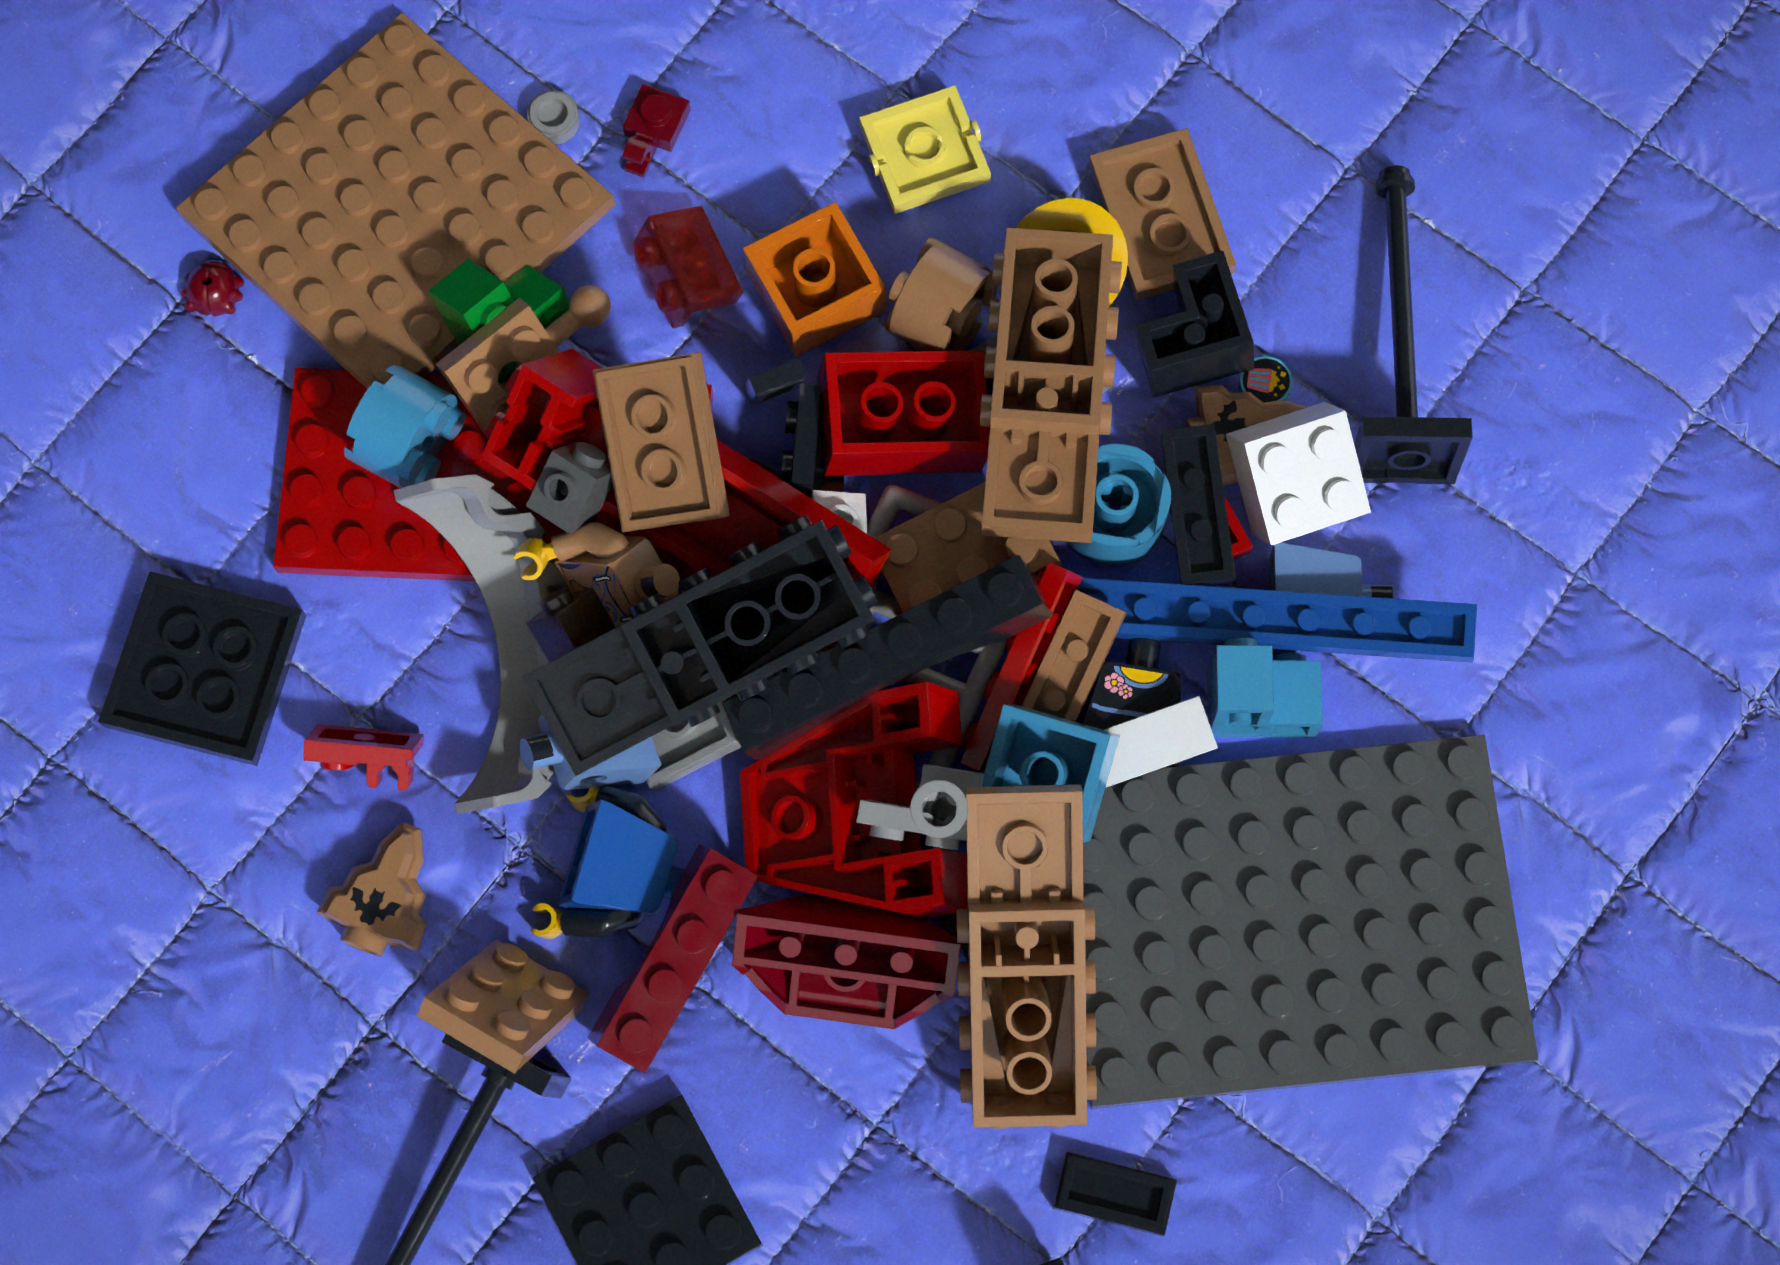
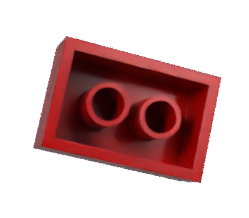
M983 350L825 353L817 375V384L821 385L819 411L824 476L981 472L988 459L990 427L980 426L982 394H987L986 379L984 378Z

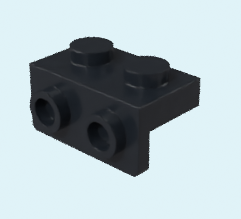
M800 383L798 402H787L785 433H793L795 438L794 450H783L781 480L791 483L792 487L808 497H811L813 490L843 492L844 476H824L819 411L821 385Z

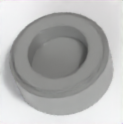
M554 90L543 92L536 96L528 107V122L555 145L567 142L579 129L580 116L577 105L564 92Z

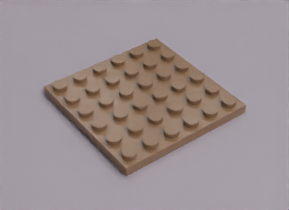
M401 13L179 204L176 210L181 219L368 389L375 380L385 384L393 376L385 370L392 365H400L412 373L425 378L437 367L436 363L458 347L456 338L450 333L428 290L465 260H471L504 283L526 265L541 273L615 206L613 195L404 13Z

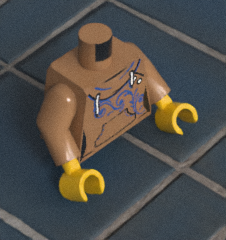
M601 523L583 525L572 534L563 532L552 536V542L548 544L537 538H529L521 544L513 556V560L523 556H528L535 560V562L526 566L522 571L520 577L524 580L538 578L549 560L558 558L555 564L571 593L593 587L616 627L633 619L628 608L657 593L662 602L679 594L677 591L679 589L678 582L680 577L677 570L669 564H662L648 539L642 536H624V534Z

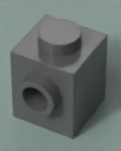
M577 441L552 450L526 506L569 534L574 533L583 525L595 523L613 486L610 463L605 460V453L592 444Z

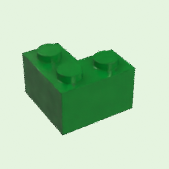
M467 259L428 290L450 333L456 338L458 346L484 325H487L518 298H521L530 306L544 329L565 312L569 311V298L564 288L529 265L524 266L504 283L476 263ZM517 361L509 362L502 367L498 374V383H504L509 380L517 368Z

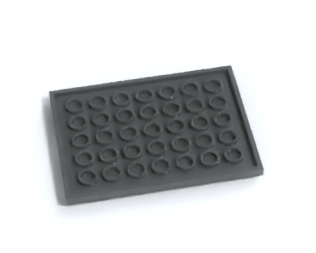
M1485 735L1160 768L1105 788L1091 840L1083 843L1084 906H1094L1095 940H1085L1086 960H1095L1096 993L1086 994V1013H1095L1096 1047H1086L1087 1066L1096 1067L1097 1099L1090 1100L1091 1109L1533 1063L1538 1060Z

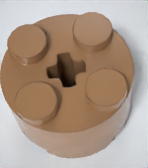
M933 237L929 238L923 245L917 258V265L911 274L905 271L901 272L891 287L889 299L895 302V306L886 321L885 330L921 351H965L983 324L977 321L982 304L990 308V299H995L998 285H992L993 271L944 242H940Z

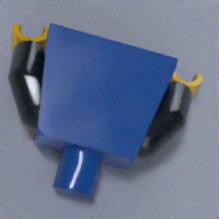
M603 785L601 788H590L589 792L583 797H574L571 794H566L574 809L579 812H585L558 902V906L566 909L562 913L551 905L545 903L536 904L532 910L538 913H550L551 923L544 930L530 929L531 933L547 940L554 939L561 933L565 936L602 938L636 928L643 918L658 913L663 897L671 898V892L684 869L672 866L678 847V840L667 833L666 823L642 795L609 785Z

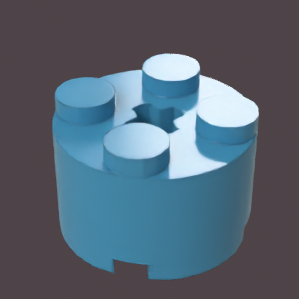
M392 365L385 371L393 376L385 384L375 380L360 400L346 435L355 439L353 450L344 447V456L351 462L395 486L404 488L435 479L441 465V460L437 457L447 439L452 441L458 435L464 424L466 414L457 408V398L455 395L400 365Z
M1107 444L1098 447L1092 543L1067 542L1074 552L1093 562L1115 566L1142 561L1157 545L1164 532L1171 504V488L1166 475L1162 473L1149 454L1137 447L1126 444ZM1110 500L1121 502L1120 510L1110 509Z

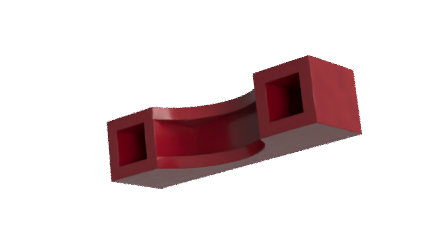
M699 844L671 892L668 909L650 946L629 977L614 990L587 1038L597 1047L645 1073L758 875L715 850Z

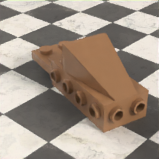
M1006 228L1005 252L994 253L992 285H1002L1001 299H990L988 331L998 332L997 346H986L984 378L994 379L993 393L982 394L980 426L990 427L982 518L983 536L1092 543L1099 435H1110L1112 403L1102 402L1103 387H1113L1116 355H1107L1105 350L1106 339L1116 340L1119 313V308L1108 307L1109 293H1120L1122 261H1112L1113 235Z
M1081 784L965 787L968 803L966 819L967 909H956L957 943H968V962L958 963V997H969L970 1016H959V1049L970 1050L971 1069H960L961 1103L972 1104L973 1128L1003 1129L1009 1127L1087 1125V1100L1097 1099L1096 1067L1087 1066L1086 1047H1096L1095 1013H1086V994L1096 993L1095 960H1086L1085 940H1095L1094 906H1084L1083 798Z

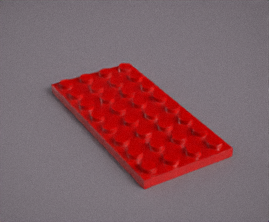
M295 368L273 564L277 573L476 582L462 558L443 535L421 516L396 502L394 490L400 489L399 487L345 458L344 447L353 450L355 439L346 435L348 426L367 388L347 370ZM430 373L425 377V380L455 395L457 398V408L466 414L464 424L458 435L452 441L447 439L437 457L441 460V465L435 478L465 475L482 477L493 483L494 485L491 489L507 499L521 513L530 512L546 531L542 535V539L546 544L552 542V536L566 532L526 506L533 492L532 490L481 458L489 439L485 437L443 374ZM707 384L712 411L713 389L712 385ZM603 509L600 510L595 523L604 524L624 534V536L645 537L637 531L622 532L620 520ZM649 540L662 564H669L677 570L680 581L698 572L692 566Z

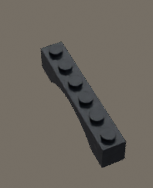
M1019 554L869 629V635L842 649H839L837 645L818 655L820 660L793 675L786 671L768 680L770 686L756 695L740 701L739 697L736 696L722 703L743 752L759 761L875 692L955 656L1004 641L1052 617L1053 614L1031 568Z

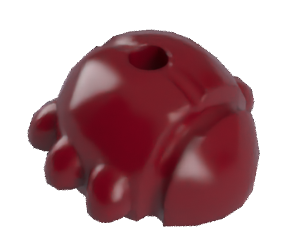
M207 260L183 277L186 286L182 288L181 296L187 299L184 307L188 312L196 311L205 316L211 314L213 317L225 313L231 315L236 311L235 303L243 299V294L239 291V288L244 285V279L236 276L233 269L223 261ZM207 281H212L210 285L205 286Z

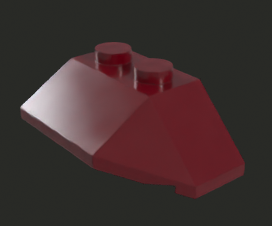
M796 896L738 910L732 966L742 975L745 974L755 987L786 1015L896 1029L923 1014L940 1001L944 1002L955 995L961 943H957L956 936L923 917L852 902Z

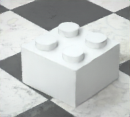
M1323 402L1226 434L1251 533L1269 545L1371 513L1346 410Z

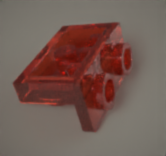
M702 206L648 216L633 241L634 256L637 264L645 270L654 289L658 308L665 313L673 329L683 327L692 312L737 303L744 292Z

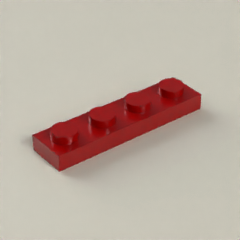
M1051 562L1048 563L1045 572L1040 571L1035 576L1053 616L1007 639L1006 650L1009 653L1001 671H996L986 685L984 700L987 703L979 721H974L964 735L962 750L965 753L961 759V764L978 772H985L1003 704L1022 706L1073 593L1080 585L1082 576Z

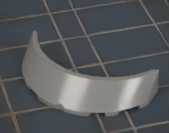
M477 475L435 478L394 490L396 502L409 508L430 523L462 558L484 598L497 641L500 663V703L496 727L481 768L466 791L454 803L456 814L537 799L552 784L549 782V779L555 772L553 765L528 770L520 754L519 745L522 738L541 734L538 718L542 714L523 676L549 663L526 622L543 610L539 603L544 598L562 588L568 587L555 564V559L549 560L538 578L524 580L520 577L524 568L535 562V560L528 556L513 560V556L521 544L529 538H537L544 541L542 535L546 531L530 512L521 513L507 499L491 489L494 485L493 483Z

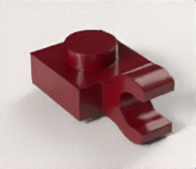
M642 84L623 124L624 136L630 138L622 155L623 159L628 160L624 168L626 172L644 178L657 148L672 152L690 113L689 100Z

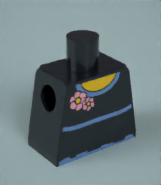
M1146 638L1130 639L1126 664L1104 662L1083 722L1084 725L1105 730L1181 703L1180 674L1158 669L1161 650L1159 642ZM1177 762V763H1175V764H1172V765H1169V766H1166V767H1163V768L1178 767L1179 764H1180V762Z

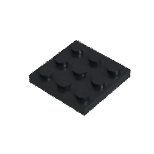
M149 571L98 722L105 728L258 766L306 614L302 609Z
M683 1095L678 1096L533 1177L578 1265H730L763 1246Z

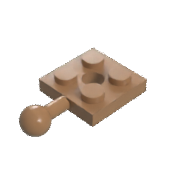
M582 286L572 294L569 300V311L565 312L545 329L530 306L521 298H518L487 325H484L436 363V366L485 435L487 426L492 418L501 410L507 412L510 406L506 402L510 394L506 391L508 381L498 383V374L502 367L513 361H517V367H519L521 364L559 353L557 346L580 329L581 326L587 328L598 327L608 319L611 312L610 298L603 289L597 286Z

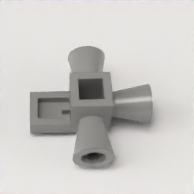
M923 764L920 788L915 792L910 807L873 800H860L857 823L871 825L870 836L903 841L904 831L925 834V845L958 850L960 840L966 841L968 803L965 787H983L984 773Z

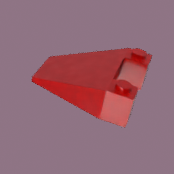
M927 681L879 690L741 770L740 787L745 868L758 875L756 882L924 918L955 914L956 909H967V854L944 848L921 851L920 833L904 831L903 841L870 836L871 825L857 823L860 800H873L910 807L911 800L917 791L915 754L963 746L958 692Z

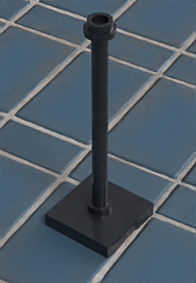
M1399 165L1382 169L1376 181V193L1386 198L1397 417L1362 416L1354 446L1364 483L1455 484L1473 438L1472 419L1418 417L1406 199L1415 190V180L1410 175V170L1407 167Z
M446 1034L442 1043L485 1065L481 1075L486 1078L385 1265H411L505 1089L512 1090L515 1083H518L540 1096L561 1099L571 1081L570 1077L533 1057L514 1074L450 1035Z

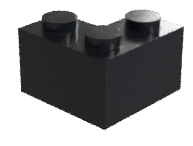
M1224 251L1172 265L1175 295L1181 312L1136 325L1139 354L1153 398L1255 369L1254 342Z

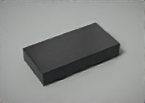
M800 359L750 377L744 385V389L750 404L756 405L797 389L800 383L804 381L806 375Z
M1067 1152L1053 1209L1164 1237L1177 1179Z

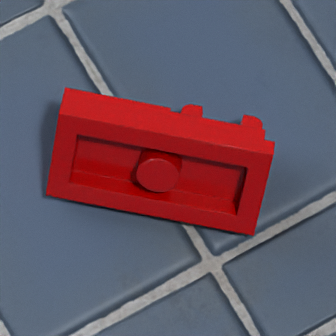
M317 724L304 739L303 761L320 762V766L328 770H347L352 768L353 765L357 766L359 763L367 764L366 783L371 788H377L381 783L382 769L386 766H392V770L398 775V790L405 791L413 781L414 757L424 744V734Z

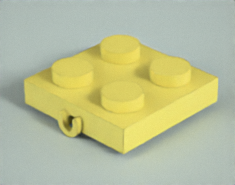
M956 85L859 117L860 128L871 154L868 156L869 162L873 165L874 175H879L894 214L991 182V172L979 145L981 141L979 126L976 120H969Z

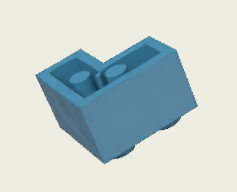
M1251 638L1229 639L1225 641V645H1217L1207 672V717L1214 737H1316L1323 725L1321 661H1306V656L1300 653L1278 654L1274 656L1273 660L1272 646H1260L1257 640Z

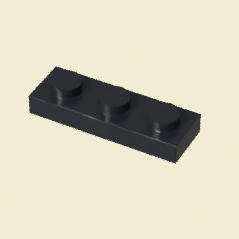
M1215 424L1161 430L1165 473L1171 488L1170 510L1180 584L1198 586L1235 584L1236 575Z

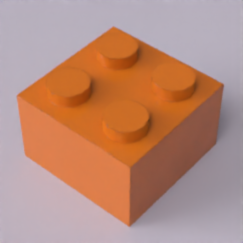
M836 201L743 248L746 273L794 357L886 311V287Z

